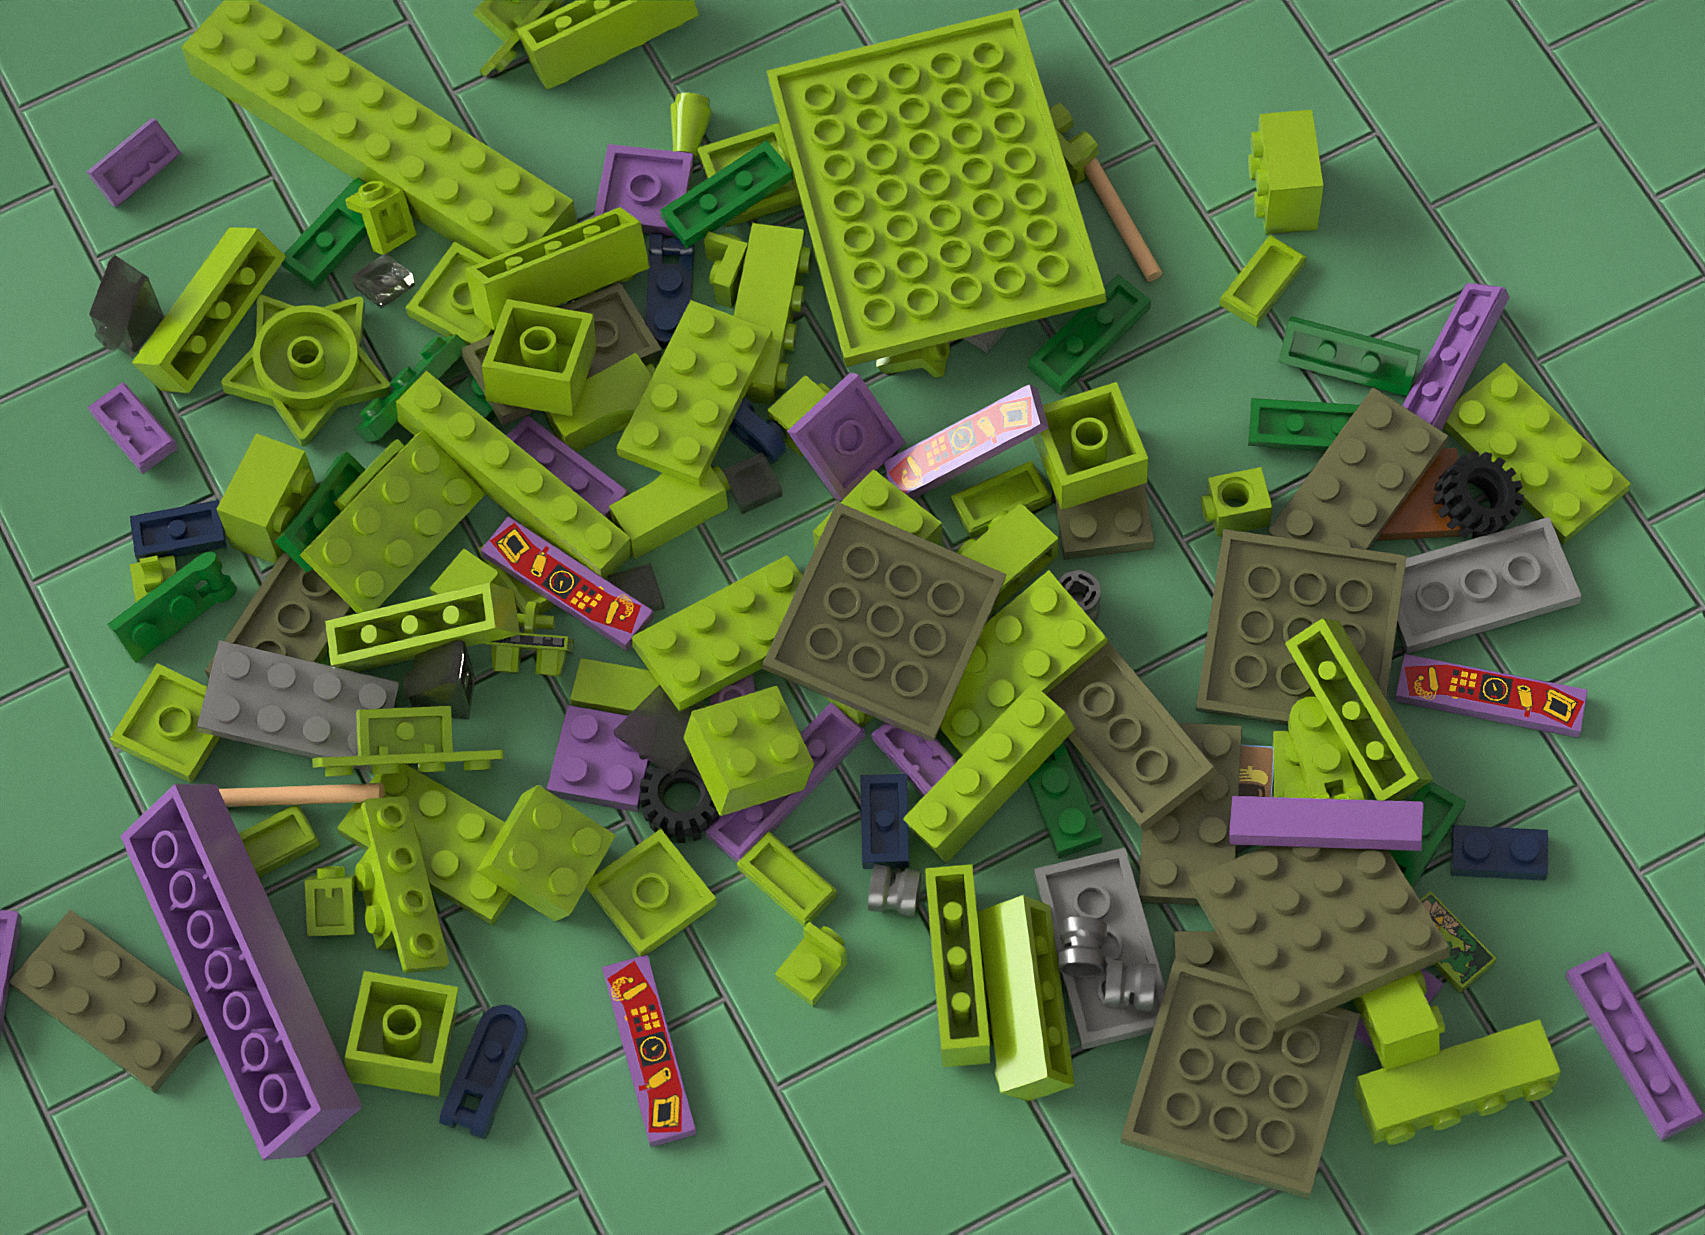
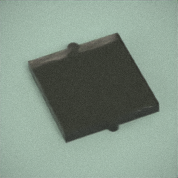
M659 685L614 730V736L637 751L641 760L648 759L671 776H674L691 756L683 738L691 713L707 706L698 702L679 712L661 685Z

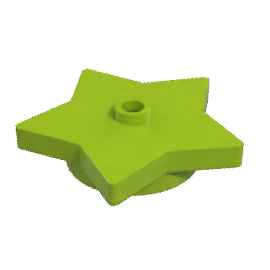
M259 295L257 298L256 339L254 345L222 379L223 391L227 394L274 406L302 447H306L337 408L387 396L391 392L388 380L361 348L365 314L363 298L359 296L325 307H319L314 305L293 306L265 295Z

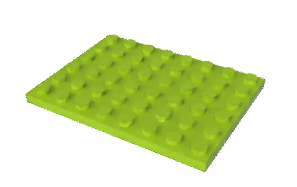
M1018 8L767 71L773 100L846 367L1106 302V292Z

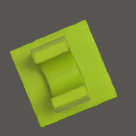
M157 555L139 559L140 562L129 564L135 603L178 572V565L174 555L161 558Z

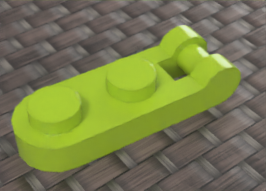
M1305 697L1298 700L1290 711L1288 726L1310 798L1365 800L1363 791L1358 785L1347 748L1317 697ZM1341 786L1343 794L1330 797L1326 792V789Z

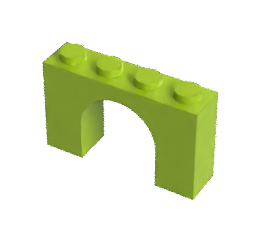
M634 353L593 375L585 381L574 415L568 416L545 412L548 425L555 436L575 452L583 450L608 435L624 431L656 370L652 364L645 366L638 354ZM719 466L709 467L700 487L661 473L650 484L609 506L611 520L613 524L631 537L630 553L634 560L727 510L726 491L730 490V485Z

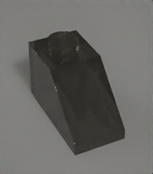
M114 255L107 264L89 315L96 329L94 335L103 346L111 351H115L118 348L132 357L164 319V315L149 277Z
M454 640L415 655L413 671H406L403 686L404 697L410 699L412 708L451 706L452 718L469 719L476 677L465 641Z

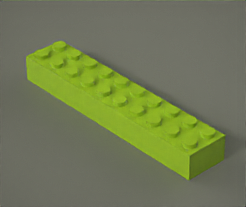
M223 0L181 47L191 75L353 179L361 178L367 183L381 181L384 184L403 189L412 217L451 242H457L486 259H491L578 224L574 202L571 198L258 0Z

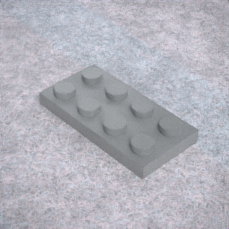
M1543 518L1406 558L1396 627L1405 653H1413L1580 604L1582 595L1550 518Z
M219 640L197 725V732L309 758L358 756L356 710L394 708L400 682ZM371 765L353 766L356 769L372 772Z
M1126 848L1034 869V878L1040 900L1051 906L1058 964L1059 953L1065 949L1064 942L1060 939L1061 921L1070 917L1080 916L1097 918L1108 924L1107 941L1102 944V950H1100L1106 955L1105 973L1091 978L1072 977L1061 973L1081 1049L1152 1033L1166 988ZM1108 959L1120 960L1127 966L1137 967L1141 963L1156 964L1152 1011L1137 1010L1133 1004H1123L1120 1008L1104 1007Z

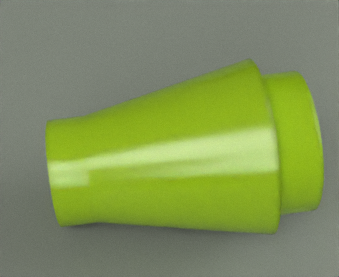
M680 93L676 95L675 102L670 105L673 139L672 151L693 153L694 160L698 158L697 148L701 145L713 113L712 109L709 108L710 100L707 97L696 93Z

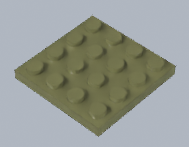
M836 502L763 662L762 669L933 743L1007 574Z
M1223 529L1196 711L1288 725L1292 706L1302 698L1316 695L1292 657L1285 642L1322 618L1340 621L1386 699L1407 556Z
M1264 846L1190 878L1191 891L1275 1032L1450 957L1448 943L1388 849Z
M1174 960L1120 1143L1309 1199L1361 1014L1334 1007L1275 1032L1245 980Z

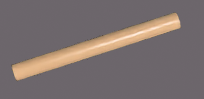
M1095 157L1084 167L1086 176L1146 280L1151 282L1160 278L1162 275L1160 267Z
M383 783L219 789L226 807L360 803L369 798L385 797Z

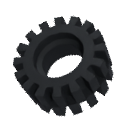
M1478 451L1470 452L1467 456L1464 454L1439 477L1440 480L1435 484L1434 490L1439 493L1434 496L1435 504H1443V507L1437 511L1439 516L1443 518L1448 515L1451 521L1446 525L1451 530L1457 525L1461 527L1459 535L1464 538L1471 533L1472 538L1475 539L1502 531L1522 510L1519 505L1524 502V495L1517 493L1523 488L1520 480L1513 482L1511 479L1516 472L1512 467L1505 471L1502 466L1506 461L1500 457L1492 462V453L1484 452L1481 456H1479ZM1467 483L1474 484L1484 491L1489 499L1491 509L1482 507L1473 500L1468 491Z
M673 752L671 753V761L666 762L664 756L656 759L658 767L655 769L650 765L645 771L647 778L641 779V793H639L643 815L645 821H649L650 829L654 833L662 829L669 839L672 835L676 836L677 843H686L685 836L692 835L693 841L701 839L700 832L706 831L718 819L719 814L691 753L687 752L686 759H680V753ZM678 783L694 785L700 792L698 804L693 809L685 812H677L670 809L666 805L664 798L671 786Z

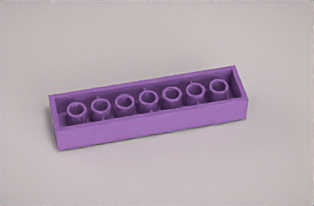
M174 784L120 837L262 1160L305 1157L359 1111L362 1105L217 785Z

